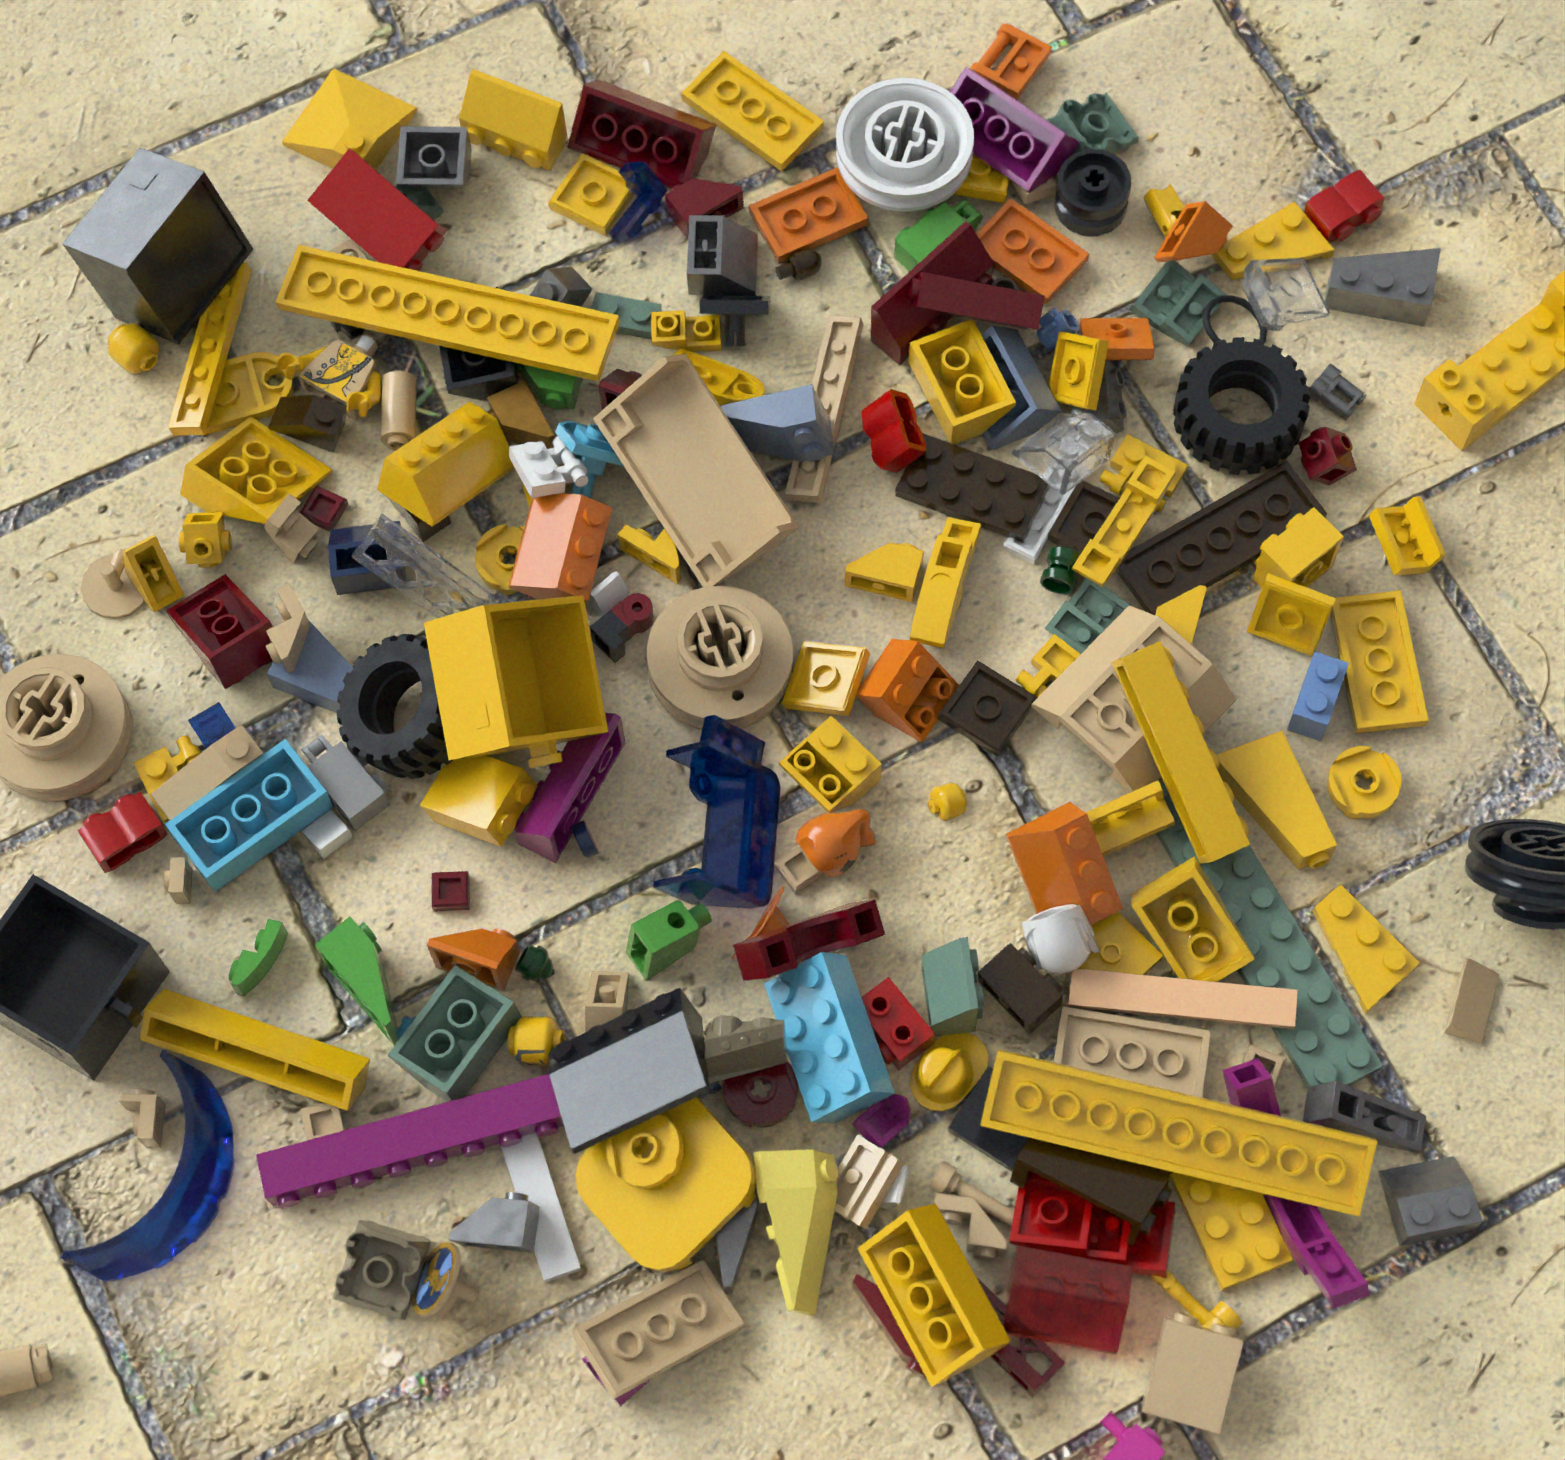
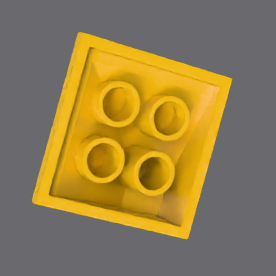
M333 68L282 140V145L332 169L350 148L360 154L369 162L372 168L377 170L400 137L401 126L409 124L417 112V107Z
M249 417L185 464L180 495L206 512H223V516L266 524L268 518L289 494L299 500L330 476L332 469L276 432L269 430L268 427L253 417Z

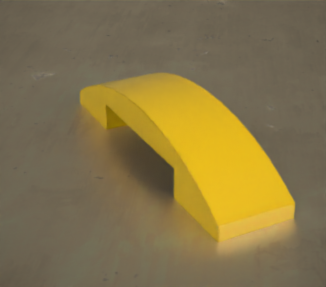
M1145 455L1128 480L1127 488L1094 539L1089 540L1074 563L1072 570L1103 587L1142 533L1176 472Z

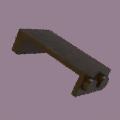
M1029 1138L1016 1158L1010 1178L1011 1183L1023 1189L1032 1174L1035 1173L1133 1224L1126 1242L1131 1246L1135 1245L1141 1233L1148 1236L1158 1216L1154 1214V1211L1157 1207L1163 1210L1173 1192V1189L1168 1187L1172 1175L1171 1171Z

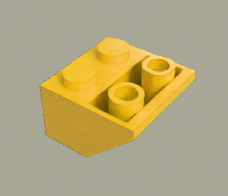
M832 716L825 720L779 762V766L828 813H833L856 803L881 780L882 764Z

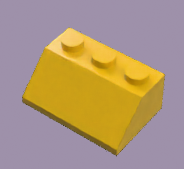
M472 69L459 115L460 127H467L470 143L485 145L495 149L496 152L503 156H513L523 160L531 167H541L551 171L568 141L563 103Z
M973 319L910 342L909 364L949 443L955 445L983 434L1016 406V401Z

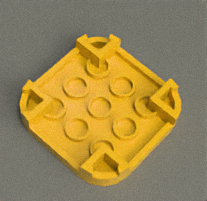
M695 1097L661 1113L675 1122L681 1131L684 1141L681 1170L664 1184L654 1188H638L624 1182L611 1170L606 1156L608 1139L587 1148L578 1162L575 1178L577 1191L583 1202L630 1257L643 1267L660 1272L681 1271L692 1264L691 1258L743 1206L749 1208L757 1197L754 1195L756 1176L753 1156L740 1145L699 1097ZM647 1139L642 1140V1147L637 1148V1154L648 1158L654 1146Z

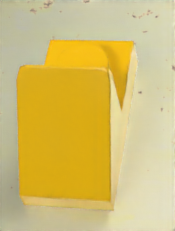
M625 524L617 534L620 550L678 584L681 580L677 549L665 528L654 541L652 536L641 528L635 530Z

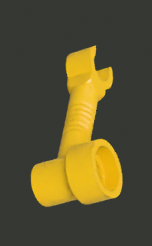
M1168 1269L1167 1278L1154 1275L1149 1276L1157 1285L1177 1300L1191 1316L1198 1318V1323L1201 1327L1212 1329L1213 1324L1217 1323L1238 1329L1243 1324L1241 1318L1223 1301H1220L1211 1311H1208L1197 1299H1194V1296L1189 1291H1186V1288L1178 1282Z

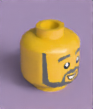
M522 1017L515 1026L513 1025L509 1029L510 1055H515L516 1060L521 1065H549L548 1054L557 1044L565 1041L564 1030H559L556 1021L552 1017Z

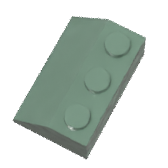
M454 965L389 1052L388 1056L425 1088L446 1102L463 1098L507 1040L510 1027L515 1026L522 1016L512 1000Z

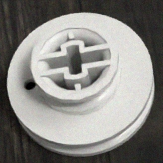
M894 78L872 84L856 94L840 115L836 130V160L840 174L848 187L856 195L874 206L901 212L917 211L935 206L952 196L967 178L973 156L974 130L972 121L963 104L952 93L932 82L916 78Z

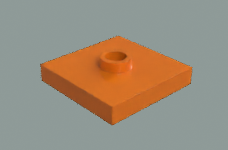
M1080 318L1081 335L1109 341L1106 360L1154 359V344L1148 318Z

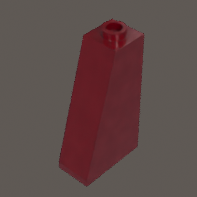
M926 272L919 273L918 279H912L909 291V299H914L913 307L1025 330L1039 329L1045 295Z

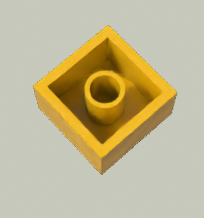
M1314 507L1305 515L1298 513L1288 522L1283 533L1279 536L1272 534L1260 546L1262 550L1260 557L1255 562L1257 567L1253 580L1262 588L1269 573L1304 587H1309L1333 567L1344 536Z

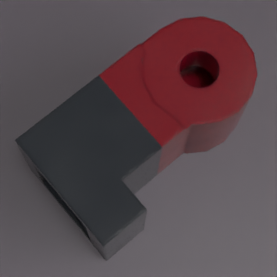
M631 594L590 626L592 641L614 663L626 655L625 643L636 633H643L649 630L654 620L652 601L644 594Z

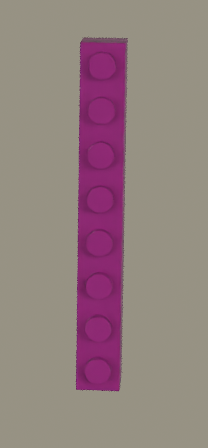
M547 1074L256 1154L265 1199L272 1206L277 1205L278 1208H289L298 1205L300 1199L315 1195V1198H325L336 1194L337 1189L352 1185L353 1188H360L374 1183V1178L388 1174L391 1178L405 1176L411 1173V1168L426 1164V1167L441 1166L448 1162V1158L463 1154V1157L477 1156L484 1153L486 1147L497 1144L500 1147L513 1146L522 1141L521 1136L536 1133L537 1137L549 1136L559 1131L558 1127H562L564 1124L550 1075Z

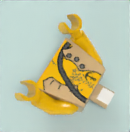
M362 335L353 347L340 340H334L330 345L305 355L296 357L291 353H281L278 357L275 369L277 371L285 369V378L292 380L295 374H299L298 377L304 393L316 395L346 406V416L355 421H358L360 416L365 417L367 410L378 404L382 399V377L376 361L372 358L378 349V345L368 336Z

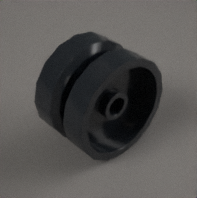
M1085 149L1067 158L1058 172L1055 194V212L1059 221L1070 231L1082 236L1098 237L1110 233L1117 228L1127 213L1128 198L1131 190V174L1126 163L1116 154L1103 149Z

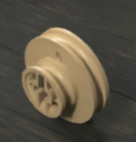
M709 586L690 591L671 602L653 624L647 642L649 681L660 704L682 723L711 732H729L749 727L768 716L784 697L793 667V644L789 629L779 612L770 603L750 591L732 586ZM712 635L715 637L723 659L728 657V666L724 665L717 646H712ZM696 642H698V654H699V658H698V656H697V648H696V645H694Z
M52 654L25 661L1 677L0 779L5 785L27 798L40 801H63L82 796L94 790L109 779L117 770L130 745L132 718L123 694L112 677L104 669L82 657ZM76 678L84 680V682L81 685H79Z

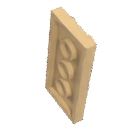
M1062 1006L1053 1062L1203 1097L1211 1031Z
M703 1259L576 1326L572 1334L612 1399H615L741 1330L745 1323Z

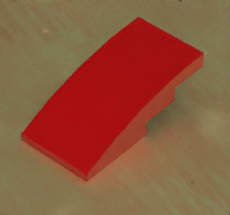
M1033 1173L1023 1189L1018 1186L1009 1242L1011 1245L1088 1266L1124 1273L1167 1278L1176 1206L1175 1202L1168 1201L1163 1210L1157 1207L1154 1214L1158 1216L1148 1236L1141 1233L1135 1245L1131 1246L1126 1242L1133 1224Z

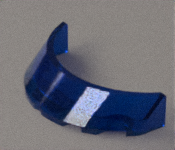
M162 1050L159 1057L170 1069L177 1082L185 1114V1135L181 1157L168 1187L156 1204L138 1222L124 1232L91 1247L63 1251L60 1257L70 1268L104 1282L118 1281L121 1278L137 1275L153 1268L158 1269L173 1261V1257L182 1252L192 1242L195 1243L209 1228L217 1216L219 1204L227 1196L231 1184L235 1162L233 1158L234 1132L225 1104L213 1083L202 1071L165 1050Z

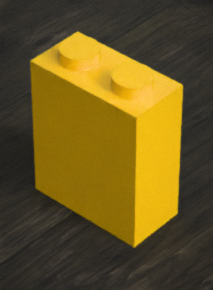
M486 755L456 759L448 765H443L419 806L437 824L502 847L507 837L513 832L524 808L532 800L537 785L523 768Z

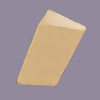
M1469 958L1464 960L1461 965L1444 1033L1476 1043H1482L1499 976L1498 973Z

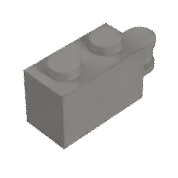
M321 734L317 739L301 749L311 763L307 767L327 791L333 806L354 831H357L390 806L385 795L389 791L386 784L376 773L370 776L363 768L367 763L354 756L342 742L333 747ZM325 750L327 751L325 754H323V755H322L321 757H319L318 759L316 758V757H317L319 754H321L323 751H325Z

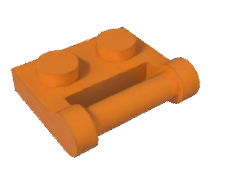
M1003 23L996 32V39L979 62L973 63L970 69L1018 100L1050 57L1052 46L1008 23ZM1007 44H1015L996 71L990 69Z

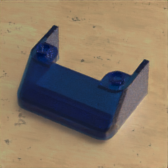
M710 739L666 750L667 758L690 768V791L698 801L707 804L701 869H686L679 876L656 880L653 882V888L691 905L702 903L704 906L745 909L766 906L771 900L780 802V782L773 770Z

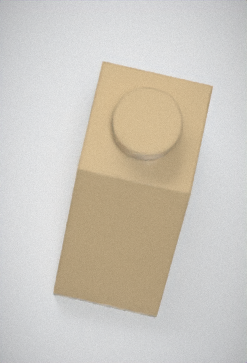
M592 971L585 1003V1032L596 1025H602L627 1011L629 972Z

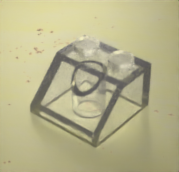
M1092 413L1059 414L1014 448L1012 454L1063 496L1109 460L1116 433Z

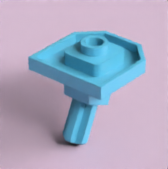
M569 420L558 424L555 433L587 468L588 483L583 487H578L573 482L571 494H582L591 498L595 476H602L606 463L623 467L624 465L597 425L589 424L587 426Z

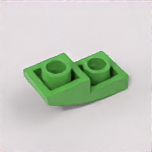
M268 919L265 930L260 929L255 940V950L257 953L242 949L239 960L233 961L229 972V981H231V985L237 995L246 996L253 990L277 960L288 936V932L282 922Z

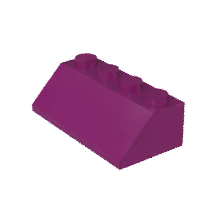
M968 67L964 68L950 90V93L963 104L972 121L974 130L973 154L1030 193L1055 176L1063 162L1073 154L1080 143Z
M605 713L608 726L607 733L568 741L563 751H557V753H561L562 762L549 765V770H551L545 781L540 780L537 783V788L532 798L533 802L527 812L523 810L516 822L514 830L518 845L554 863L558 861L573 835L572 825L581 821L626 744L621 716L615 713Z

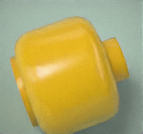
M953 782L946 783L931 790L928 808L932 814L937 813L941 820L947 821L965 812L967 806L966 795L957 784Z

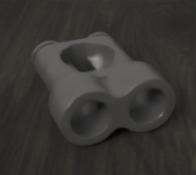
M1330 363L1310 386V395L1316 402L1322 401L1341 417H1346L1345 420H1347L1355 410L1353 408L1355 404L1358 403L1357 405L1359 406L1367 395H1364L1363 391L1341 376L1342 371ZM1335 389L1341 391L1351 399V403L1347 404L1334 394L1333 391Z

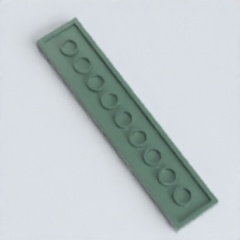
M1161 778L1159 783L1163 789L1164 799L1175 820V825L1156 834L1175 867L1194 856L1199 862L1165 783ZM1250 845L1213 862L1200 864L1255 957V960L1237 970L1244 983L1252 986L1298 990L1295 1028H1271L1307 1089L1310 1086L1333 1081L1351 1086L1380 1071L1383 1067L1381 1061Z

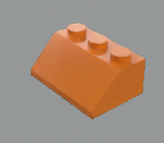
M559 493L532 498L508 588L538 600L583 595L584 601L587 603L612 507L582 494Z
M1068 802L1005 834L1036 914L1062 905H1080L1090 925H1093L1123 909L1088 815L1073 803Z

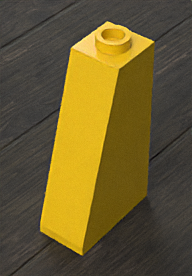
M1283 731L1216 754L1219 761V768L1217 770L1222 781L1230 786L1237 801L1298 870L1310 866L1311 869H1316L1331 861L1330 858L1337 847L1336 841Z

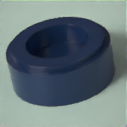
M585 820L572 825L573 834L583 856L589 858L598 854V848Z

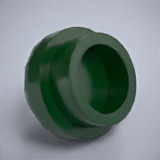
M529 944L515 967V970L522 974L521 978L526 981H537L540 978L547 979L555 974L552 968V961L548 957V951L540 945L536 948Z

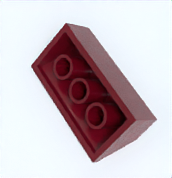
M597 79L583 85L567 148L673 188L678 184H684L696 178L708 156L717 124Z
M967 221L961 224L871 306L870 341L897 364L901 365L909 358L910 342L944 330L947 322L954 316L913 307L914 299H909L910 285L913 278L918 279L919 273L926 272L988 285L993 283L994 262L971 224Z

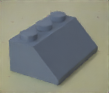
M992 325L982 334V337L1016 401V406L982 434L989 448L996 450L1039 432L1062 411L1018 330Z

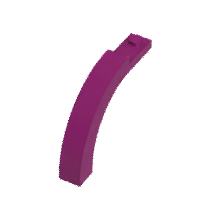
M1258 1058L1223 1070L1231 1105L1281 1116L1273 1078ZM1263 1194L1286 1246L1304 1275L1310 1274L1333 1309L1370 1296L1367 1281L1339 1244L1317 1206Z

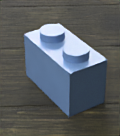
M1314 651L1287 730L1318 741L1322 740L1348 668V662Z

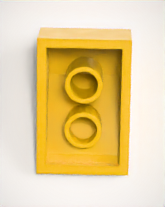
M1195 856L1132 893L1131 906L1178 978L1217 982L1255 960L1253 953L1217 890Z

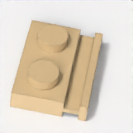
M857 1135L838 1166V1194L834 1211L858 1226L867 1229L905 1163Z

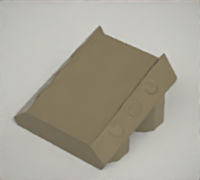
M718 1016L713 1019V1023L708 1025L705 1038V1059L707 1060L709 1084L783 1064L787 1061L788 1053L784 1020L759 1017L752 1021L742 1022V1020L734 1016Z
M359 1220L355 1232L347 1239L345 1246L347 1257L342 1271L337 1276L333 1299L405 1320L431 1241L423 1236L383 1226L374 1221Z

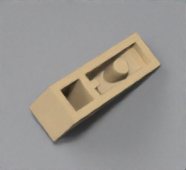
M241 724L210 745L152 792L151 796L167 818L171 820L262 756L263 752Z

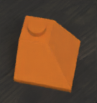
M481 928L429 938L427 948L436 968L450 972L454 965L486 985L502 991L506 988L520 954V948L517 940L514 939V935L495 928L493 932Z

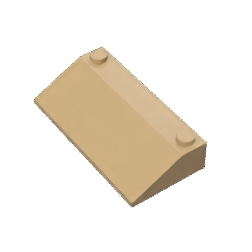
M686 354L664 356L593 418L702 587L719 585L775 548L800 528Z

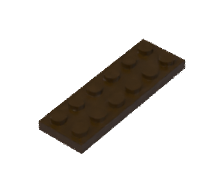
M1285 461L1131 549L1116 569V572L1144 611L1155 615L1156 609L1160 605L1199 585L1208 588L1258 559L1262 551L1260 549L1262 543L1272 534L1279 536L1283 533L1288 522L1298 513L1305 515L1314 507L1326 518L1327 512L1289 462Z

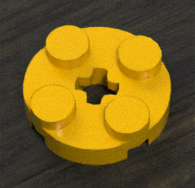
M507 524L493 527L480 538L476 547L475 565L481 580L490 588L498 590L507 596L513 595L517 591L508 588L514 564H504L503 554L514 555L518 552L524 526L519 525V528L508 527Z
M1356 746L1343 751L1338 755L1327 775V789L1330 798L1343 811L1344 815L1351 819H1367L1383 815L1390 810L1399 796L1402 783L1399 767L1389 755L1384 752L1380 754L1377 751L1371 750L1372 747ZM1358 775H1362L1365 779H1372L1373 783L1370 784L1368 790L1359 788L1356 785Z
M662 1114L614 1135L607 1140L606 1156L611 1170L624 1182L638 1188L660 1186L671 1177L676 1176L682 1167L684 1141L681 1131L672 1119ZM647 1139L654 1146L648 1158L637 1154V1148L642 1147V1140Z

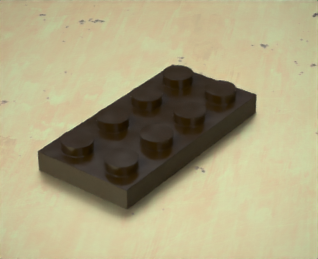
M923 433L926 452L906 466L895 489V495L956 519L980 523L981 528L1024 543L1045 499L1046 493L1051 486V479Z

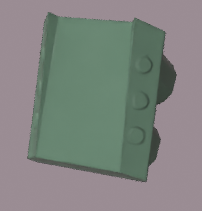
M1107 93L1090 94L1082 104L1072 99L1063 101L1057 114L1047 119L1080 142L1073 154L1085 149H1103L1114 154L1139 142V137Z

